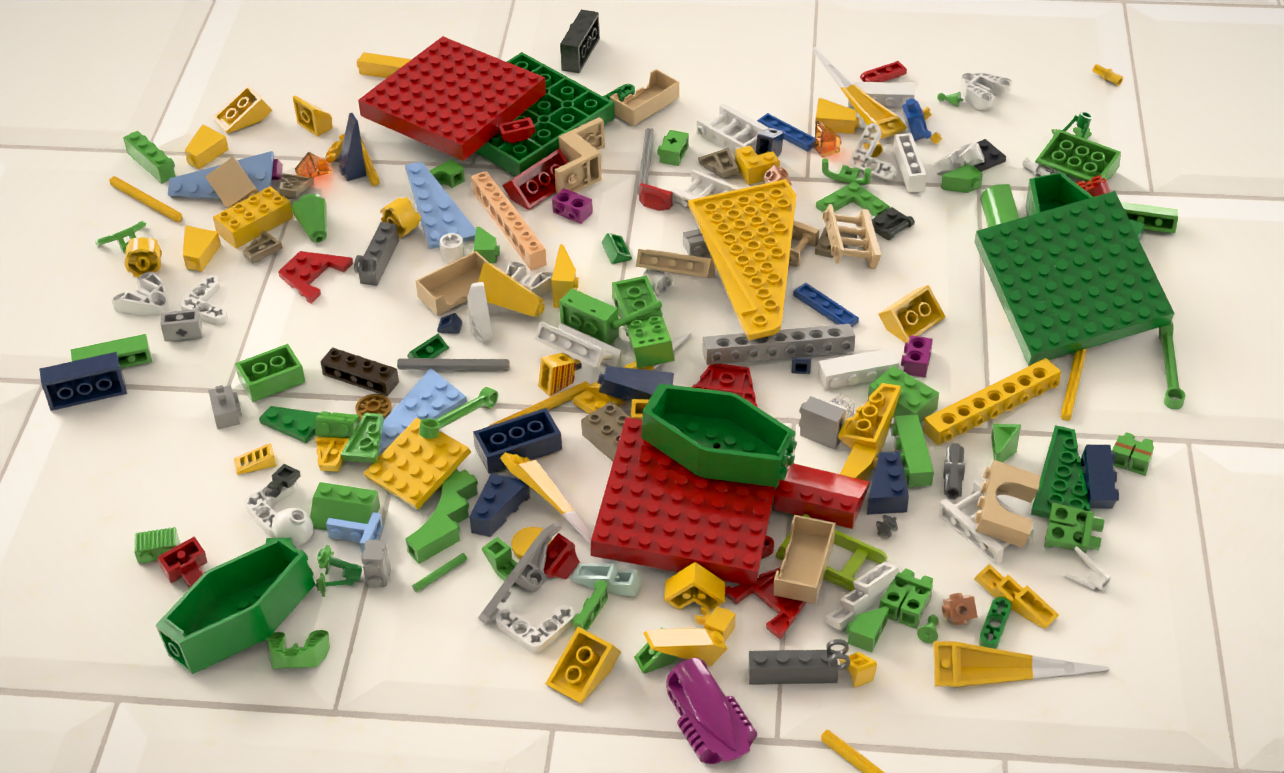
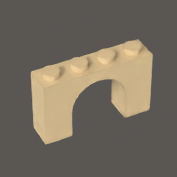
M993 460L991 466H987L984 471L983 478L986 481H983L980 489L983 496H980L977 504L980 510L977 511L974 522L977 523L975 531L1023 548L1030 536L1033 520L1007 511L999 504L996 496L1008 495L1032 503L1038 491L1041 476Z

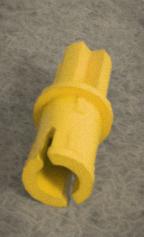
M1098 64L1094 65L1092 72L1103 77L1105 81H1111L1117 86L1123 82L1124 77L1113 72L1111 68L1106 69Z

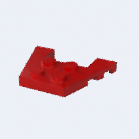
M299 251L278 271V274L291 288L294 287L299 295L304 296L307 302L312 304L321 295L319 288L310 285L328 267L345 272L354 263L351 257Z
M721 363L712 364L700 376L698 383L692 386V388L731 392L758 407L749 367Z
M781 567L760 574L756 586L740 584L732 588L730 585L725 587V596L735 604H738L753 593L779 613L766 623V629L779 640L784 636L807 603L774 595V578L777 571L780 574Z

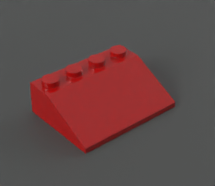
M793 463L788 468L785 480L780 481L774 492V510L797 516L807 514L812 519L833 522L837 526L853 529L870 486V481Z

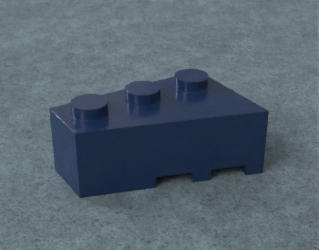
M1086 444L1081 456V466H1084L1085 469L1084 478L1086 480L1087 499L1090 508L1113 509L1116 501H1119V490L1115 489L1117 471L1113 470L1115 453L1111 451V444Z
M880 452L868 497L867 515L905 513L908 510L909 493L900 452Z
M491 473L469 516L471 533L491 537L507 521L506 518L512 512H517L519 510L518 507L524 501L527 502L530 499L529 486L520 479Z

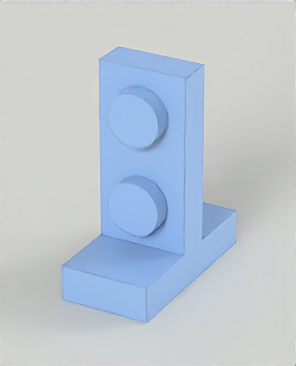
M373 512L368 524L328 518L326 527L329 538L360 543L361 552L363 553L365 541L378 540L383 524L381 513Z

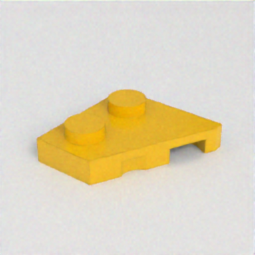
M315 438L320 471H339L344 462L340 454L350 438Z

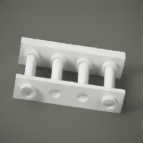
M725 103L719 105V116L709 123H705L700 119L696 120V134L723 149L729 148L733 155H735V149L756 145L757 134L768 128ZM722 121L728 124L721 130L714 128ZM734 128L740 131L733 137L727 135ZM746 135L752 137V139L746 142L745 144L739 142V140L745 137Z
M693 169L691 171L690 185L683 191L675 187L670 191L673 192V206L692 213L688 207V200L709 196L711 193L719 194L740 188ZM696 187L704 190L700 195L696 197L690 194Z
M540 322L534 340L595 368H599L601 362L617 367L623 352L616 347L562 323L556 328L545 322Z
M976 480L973 482L972 495L955 505L948 499L941 501L939 517L993 564L997 565L1002 562L1004 548L1011 543L1002 540L998 542L990 536L976 532L977 524L974 522L976 513L969 517L962 512L963 509L978 501L981 495L983 496V493L980 492L982 484ZM997 498L999 504H1000L1003 508H1005V509H1006L1007 511H1009V512H1012V513L1016 514L1012 509H1010L1006 504H1004L999 498ZM1031 527V533L1027 540L1028 544L1032 543L1034 534L1033 527Z

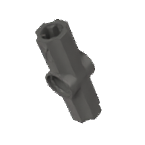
M952 443L950 446H947L943 479H945L944 495L948 499H956L962 495V481H964L965 463H963L964 447L958 443Z

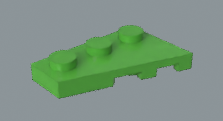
M364 413L340 454L343 460L377 463L384 423L382 414Z

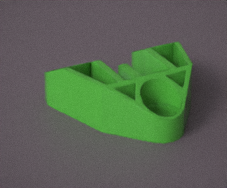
M326 630L311 632L308 639H306L304 647H299L298 643H295L293 647L287 648L284 632H273L271 636L266 638L268 658L272 669L315 668L327 657L330 649L329 633Z

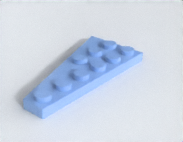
M273 151L237 160L259 192L271 186ZM220 165L169 178L168 196L220 199L205 177Z
M423 162L405 165L415 204L422 218L421 224L428 248L440 247L441 237L449 233L460 235L463 242L475 240V227Z
M430 368L384 420L378 457L416 417L420 420H435L466 403L467 397Z

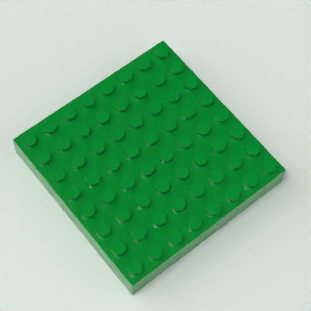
M521 52L506 62L545 77L546 94L513 121L530 117L535 126V133L527 140L510 143L503 140L499 132L475 151V153L516 177L535 163L558 150L559 136L599 117L604 120V125L615 119L614 102Z
M1115 191L976 231L974 243L1028 366L1045 358L1051 360L1078 350L1081 351L1171 324L1175 313Z

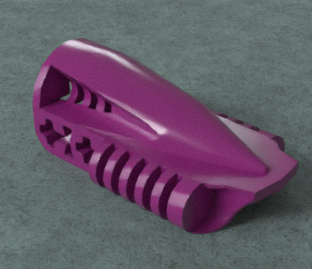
M691 658L676 665L667 676L666 691L670 701L680 715L677 725L685 735L698 759L706 764H717L721 761L728 762L739 759L747 754L757 737V731L748 720L746 714H744L742 708H740L738 702H736V699L733 696L724 695L709 672L704 660Z

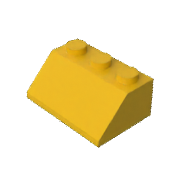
M929 285L913 290L878 313L886 330L904 343L909 342L910 335L919 336L946 317Z

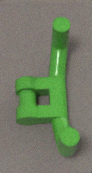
M826 158L822 159V173L831 179L849 184L855 181L859 185H867L871 182L870 168L865 169L864 178H858L860 168H850L847 165H843L840 173L837 174L828 169L829 160Z
M142 220L120 232L95 240V244L100 246L117 240L121 251L124 253L129 241L125 243L123 238L127 236L130 239L136 238L135 232L144 228L146 222Z

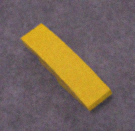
M990 564L974 578L977 583L995 598L1004 597L1011 602V609L1044 629L1059 616L1028 585L1025 588L1021 587L1010 575L1003 577Z

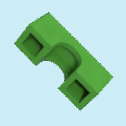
M453 159L429 170L440 185H448L454 188L465 182L464 167Z

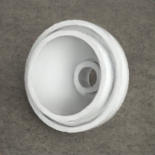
M288 508L280 511L275 516L272 522V531L276 538H291L293 546H300L310 540L313 534V522L302 509Z

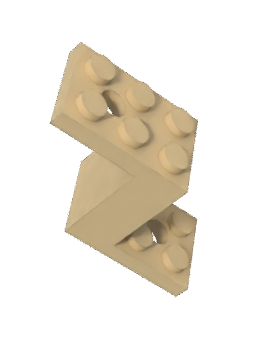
M600 117L559 136V148L569 163L555 169L556 195L563 188L576 193L602 180L601 153L598 150L605 147L604 120Z

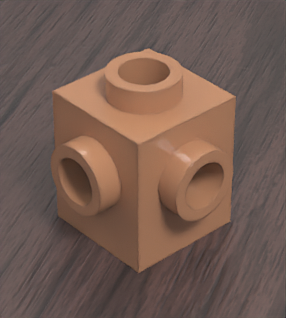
M773 165L762 176L765 184L786 179L789 185H792L788 178V172L782 167L778 168Z
M954 593L949 595L950 598L943 599V616L947 621L953 622L954 625L966 624L967 620L978 618L974 596H962V593Z

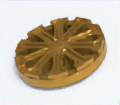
M370 394L362 397L356 403L355 410L356 414L360 415V420L364 413L382 414L385 420L392 411V405L386 396Z

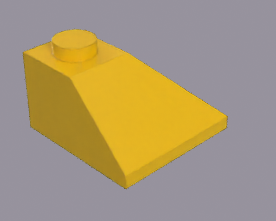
M293 96L297 124L317 137L333 129L332 116L328 112L297 96Z

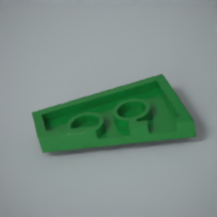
M270 406L259 417V421L267 427L307 443L315 435V420L320 413Z

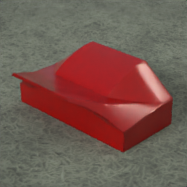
M529 117L499 124L498 130L503 140L515 143L529 139L535 133V126Z
M641 183L639 185V201L647 208L657 211L669 210L673 206V192Z
M558 533L547 547V557L543 571L548 578L558 577L567 579L580 563L575 552V544Z

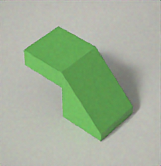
M498 537L482 547V552L497 576L505 581L517 565V562L512 559L511 547Z

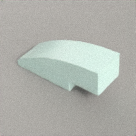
M579 563L572 577L574 582L595 589L594 584L596 581L604 580L607 583V593L633 597L637 596L643 582L638 570L618 569L616 563Z

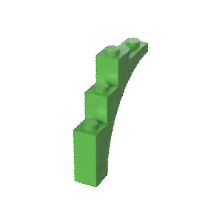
M456 468L442 483L441 498L432 516L421 528L405 538L407 552L418 564L460 541V527L458 523L469 518V503L467 500L478 494V481L476 477L470 475L465 469L459 472Z

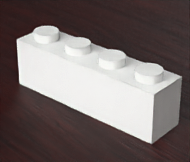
M853 82L885 108H902V105L906 104V100L910 98L915 99L914 83ZM848 100V107H853L851 102Z
M896 134L893 151L907 192L925 191L926 172L912 134Z
M889 348L819 361L818 375L824 389L828 390L873 382L890 367L895 366L899 369V362L893 349Z

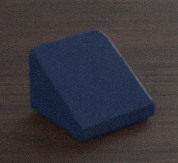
M456 313L442 317L437 332L458 334L460 333L463 321Z
M792 357L791 373L810 374L811 359Z

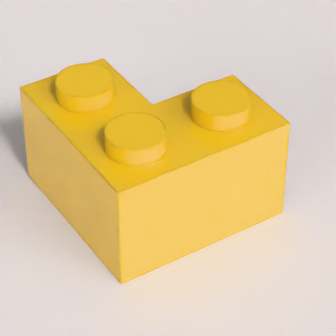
M751 146L735 149V162L739 173L748 185L764 181L762 176L773 165L780 168V160L773 151L757 155Z
M694 562L665 580L664 601L678 610L695 601L711 611L716 606L725 602V582Z

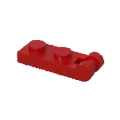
M899 61L865 71L860 75V79L863 82H885L907 74V68Z

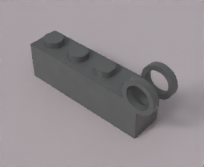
M380 222L364 256H356L354 271L359 273L360 284L378 286L400 241L397 224Z
M834 639L827 643V650L749 651V685L838 683V670H844L850 666V658L846 655L849 650L848 643L842 639ZM834 645H843L844 649L835 651L832 650L831 647ZM837 659H843L846 662L844 664L838 665Z

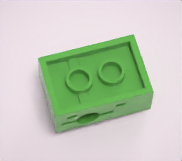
M647 275L612 282V299L615 307L618 308L620 318L657 301ZM661 308L636 320H648L654 316L663 317ZM625 324L623 325V328L625 330L626 335L628 336L627 326Z
M571 289L559 300L560 322L609 345L619 336V328L613 329L611 325L612 322L618 320V308L575 289Z
M654 316L648 320H634L626 324L629 343L637 368L675 361L672 341L663 317Z

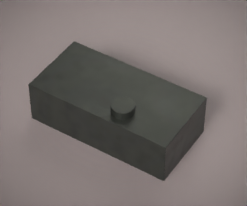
M581 9L574 22L570 24L569 30L560 43L562 71L581 72L600 40L599 12Z

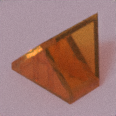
M309 151L295 167V173L298 176L313 178L332 173L325 159Z

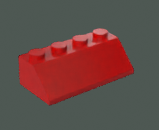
M559 148L503 184L502 187L512 201L529 210L556 192L555 169L569 162Z

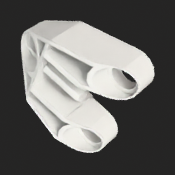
M985 72L964 73L961 76L964 100L978 110L992 107L994 95L1005 94L1012 90L1013 81L1007 77Z
M969 143L948 153L932 165L936 174L942 176L966 164L974 166L983 163L984 156L978 143Z
M510 262L505 273L542 298L552 291L551 279L553 273L542 272L531 278L530 274L526 275L525 264L520 262Z
M146 272L137 278L139 287L137 293L132 291L122 292L111 299L114 310L122 313L148 316L158 315L169 310L163 281L154 272Z
M473 283L467 297L471 334L482 341L490 340L493 338L484 283Z

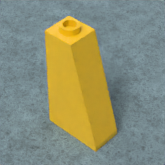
M483 263L478 282L484 283L487 302L533 317L542 315L545 304H543L544 299L493 264Z

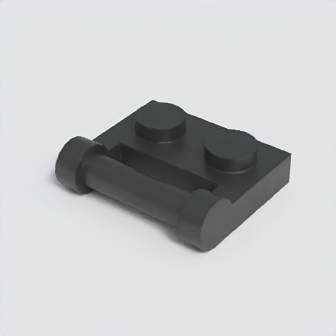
M893 207L871 220L875 233L886 240H891L895 234L915 224L912 216H906Z

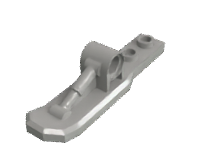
M553 523L541 531L479 615L478 619L485 623L488 618L493 620L499 611L497 608L500 602L505 603L512 594L509 592V589L514 582L528 592H536L540 589L546 580L543 570L547 557L548 543L562 529L560 523ZM530 577H535L538 584H533L530 581Z

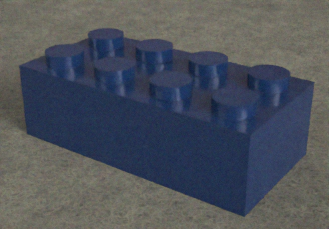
M117 352L39 369L41 385L50 411L127 394L125 379Z
M547 408L473 431L475 449L488 474L507 468L500 459L504 453L517 454L520 457H527L533 460L562 450L561 432Z

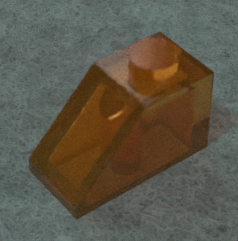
M816 121L814 149L822 158L840 153V145L842 144L840 136L825 124Z

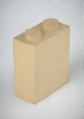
M234 157L205 176L227 209L259 192Z

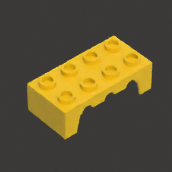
M269 186L213 216V221L219 236L237 249L261 236V232H268L292 219L293 213L290 201L284 196L279 195V192Z

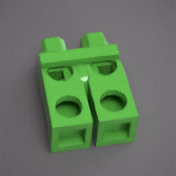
M1052 503L1044 546L1050 548L1056 546L1076 551L1074 548L1077 546L1084 553L1087 552V549L1099 551L1102 538L1091 536V530L1102 532L1105 519L1095 517V512L1093 511L1087 512L1082 509Z
M905 568L901 573L898 572L880 600L879 608H889L888 619L897 621L899 617V623L917 629L924 610L927 608L932 597L933 578L926 575L921 580L914 578L915 573Z

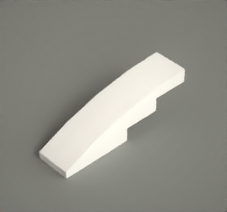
M883 562L853 582L855 590L839 599L841 607L825 617L827 625L839 630L847 627L849 622H853L858 614L864 613L879 598L897 575L899 568Z

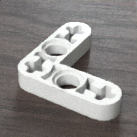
M869 124L865 128L850 158V163L853 168H860V171L863 173L866 168L875 163L878 167L876 170L871 171V176L885 181H892L897 175L894 166L871 157L882 133L877 124ZM874 129H875V130H876V133H873V134L871 135L870 131H874ZM865 143H869L870 148L868 150H862V145ZM861 159V161L865 163V166L860 162H858L856 165L855 161ZM891 170L892 173L886 176L884 171L888 172Z
M214 275L206 276L182 299V311L199 309L201 320L214 325L225 324L228 321L227 311L222 307L207 302L220 288L218 277Z
M297 481L289 488L283 486L280 495L276 498L266 496L272 490L267 488V486L245 498L244 506L246 512L268 536L276 538L272 531L271 523L277 514L271 506L295 493L298 488ZM262 514H269L267 518H260Z
M561 606L535 628L513 611L502 609L496 614V625L501 631L530 652L540 653L573 625L575 610L570 606ZM549 626L557 628L554 632H547L545 629ZM518 628L526 629V632L523 634H518L515 631Z

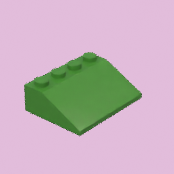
M1059 129L1036 158L1035 163L1086 182L1091 181V178L1098 175L1108 180L1112 178L1120 167L1121 151Z

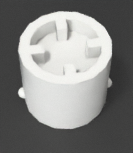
M449 233L441 237L440 249L443 262L450 264L464 257L463 239L460 235Z
M646 269L642 275H647L652 289L657 295L667 293L674 282L673 277L666 271Z

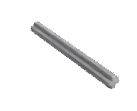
M653 128L645 130L637 186L638 195L639 185L641 183L648 184L655 134Z
M399 358L397 360V368L399 370H429L430 368L433 370H509L510 361L509 359Z

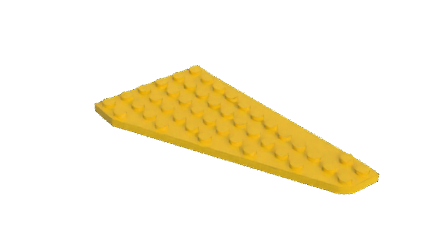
M786 179L688 200V207L696 219L742 330L749 341L775 335L782 327L797 196Z

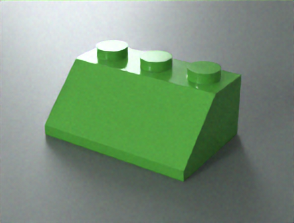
M319 482L313 495L310 514L313 528L327 531L326 523L328 518L368 524L372 513H378L380 509L378 491Z

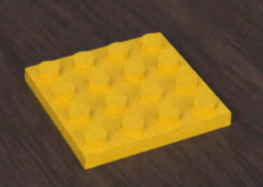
M416 417L378 457L377 463H373L363 474L368 480L418 510L468 457L471 450L439 431V436L435 439H427L420 436L421 420Z

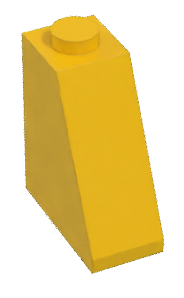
M818 98L815 131L855 134V127L859 128V117H856L857 111L826 99Z
M203 124L185 149L188 164L200 169L228 151L226 136Z
M191 226L185 227L183 258L186 269L201 272L204 270L221 246L217 231Z

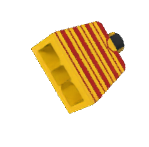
M565 353L542 357L538 387L548 396H552L573 384L575 371L582 368L581 361L572 359Z

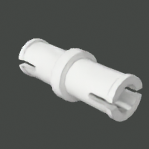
M1026 157L1022 162V166L1033 171L1035 175L1044 176L1056 173L1055 170L1035 163V160L1030 157Z

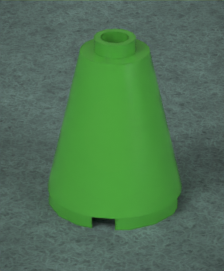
M306 194L301 196V200L298 202L296 200L293 202L292 212L310 240L320 243L327 237L326 200L324 197L321 198L319 194Z

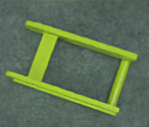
M804 514V515L802 516V517L811 518V517H810L809 515H807V514ZM835 530L833 544L854 554L841 572L827 566L823 579L852 592L855 590L853 582L857 580L853 577L866 558L881 564L886 562L888 557L882 550ZM791 532L776 552V558L784 560Z

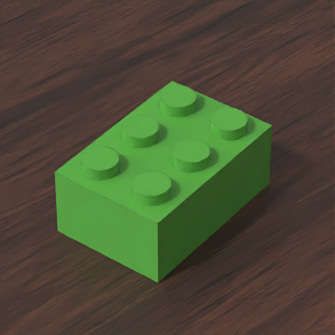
M288 343L235 363L238 380L252 403L305 383L302 364Z
M895 366L890 367L869 385L868 397L882 383L901 386L893 418L894 416L918 414L921 424L925 417L931 415L938 408V391Z

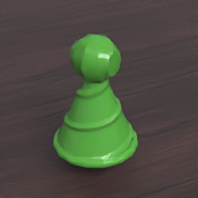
M960 91L949 95L944 93L937 95V100L944 101L945 99L958 107L960 101L963 102L964 100L961 98Z
M936 615L929 616L928 623L917 631L919 639L925 643H933L938 639L935 626L938 625L939 618Z

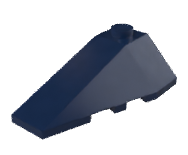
M353 112L349 113L340 155L341 166H339V172L341 176L346 178L347 182L366 176L359 124Z

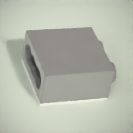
M811 395L800 406V436L835 450L841 442L838 434L846 420L847 408Z

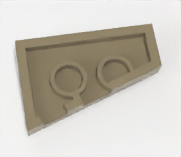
M282 173L279 195L285 196L287 199H295L314 185V178Z

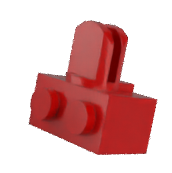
M195 536L157 557L160 568L169 582L173 583L182 578L189 589L204 574L200 567L208 563L206 553Z

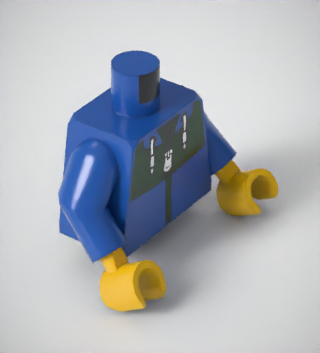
M913 98L906 100V104L902 105L905 123L914 141L930 138L934 144L939 143L943 139L941 134L936 131L932 135L931 131L927 130L925 122L926 119L932 116L930 113L931 109L926 107L922 110L919 102Z

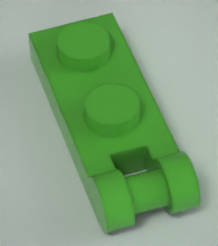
M598 580L595 582V591L589 599L585 600L580 614H576L574 617L573 626L575 630L577 627L588 631L607 602L606 581Z

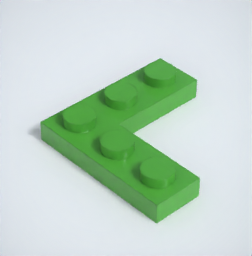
M855 181L816 202V208L821 212L826 211L829 204H832L835 212L854 202L862 209L868 210L874 217L890 208L888 204Z

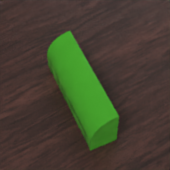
M1010 184L993 185L982 193L980 200L988 227L1019 219Z
M1120 201L1128 218L1144 223V229L1176 233L1178 209Z

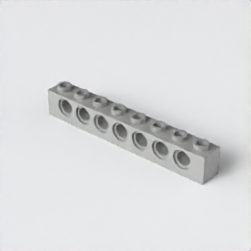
M850 324L784 329L775 335L750 341L745 333L703 337L702 353L706 365L854 352L855 334Z

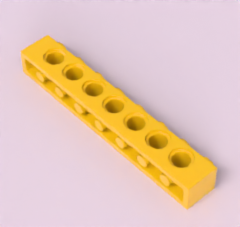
M1047 358L1036 362L925 417L923 432L937 446L948 442L952 438L964 434L968 430L978 427L982 423L994 419L998 415L1010 411L1012 408L1057 387L1060 382L1061 370Z

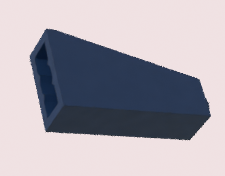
M606 366L604 373L600 372L597 384H600V393L628 402H632V399L650 400L659 383L673 385L674 373Z

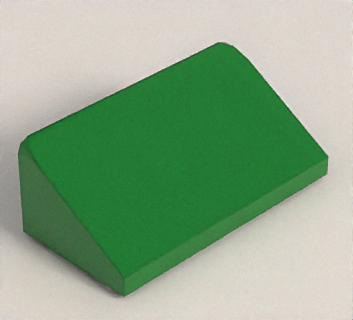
M612 233L605 235L602 245L611 264L632 259L622 236Z
M438 333L411 350L407 357L434 359L448 350L449 346Z

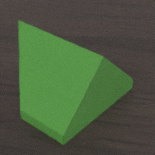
M993 424L991 441L994 460L1003 463L1017 452L1021 424Z

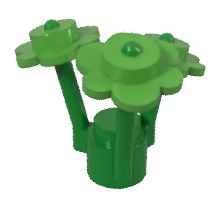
M1081 111L1079 115L1075 114L1063 131H1067L1076 121L1077 127L1073 128V132L1079 137L1088 139L1092 136L1089 126L1093 116L1086 111ZM1058 129L1051 130L1054 135L1058 131Z
M326 545L325 548L320 549L318 552L317 561L319 568H326L325 575L328 574L331 566L343 569L342 577L346 578V580L325 582V575L320 573L315 586L317 591H321L322 597H325L326 587L339 585L353 586L354 582L360 581L362 566L335 558L333 556L334 552H331L329 545Z

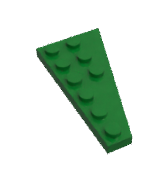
M1057 425L1054 427L1040 477L1039 488L1031 510V515L1048 519L1052 503L1082 509L1087 512L1091 510L1087 499L1084 473L1081 469V458L1078 454L1075 429Z

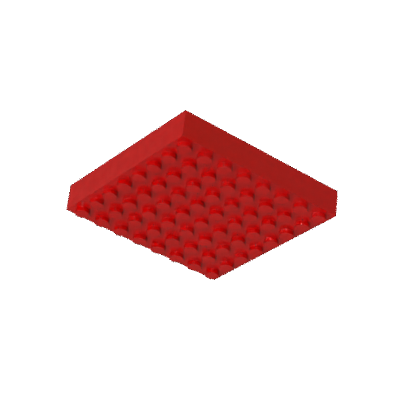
M442 36L358 99L360 116L465 161L499 133V124L513 121L546 94L545 77Z
M626 417L591 538L590 556L680 572L696 562L723 581L756 586L776 487L700 477L642 439V420Z

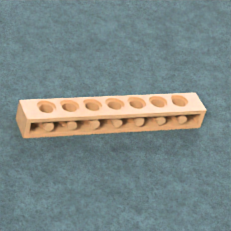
M485 171L471 176L474 195L530 271L546 266V249L489 173Z

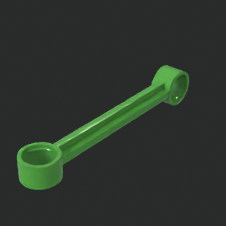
M1171 321V324L1159 327V339L1162 340L1167 381L1164 404L1170 409H1180L1184 404L1186 395L1179 388L1173 343L1174 325L1173 321ZM1170 397H1177L1180 400H1173Z
M484 387L477 398L435 420H421L419 435L427 439H435L439 436L441 428L482 406L489 409L494 407L498 400V391Z

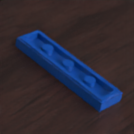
M769 113L757 120V122L768 128L782 131L784 133V140L807 152L818 145L817 138Z
M805 282L793 290L794 297L836 325L850 324L853 327L859 323L858 316Z

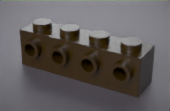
M332 347L320 361L324 376L387 397L399 383L397 368Z

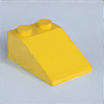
M248 84L215 114L213 119L229 134L261 122L273 110Z
M563 244L559 246L551 279L554 308H559V300L571 289L577 290L579 288V277H576V269Z
M577 627L545 684L582 704L611 672L621 651L613 644Z

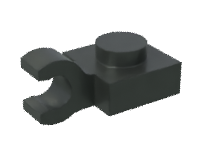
M283 464L271 475L272 481L267 485V488L272 490L268 494L274 498L278 497L283 486L289 488L301 477L300 471Z

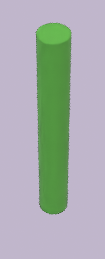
M658 300L612 322L611 325L613 329H617L661 308L662 303Z
M461 553L412 585L414 591H420L466 561L467 556Z

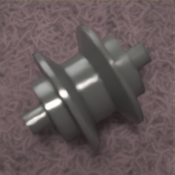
M883 515V522H876L877 534L891 537V530H898L897 518L895 516L892 518L891 516Z

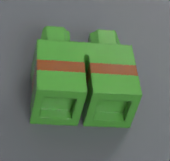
M1127 432L1123 436L1119 435L1111 450L1115 453V463L1113 466L1126 470L1129 464L1128 471L1146 476L1155 447L1153 446V440L1145 438L1142 442L1136 441L1135 436Z

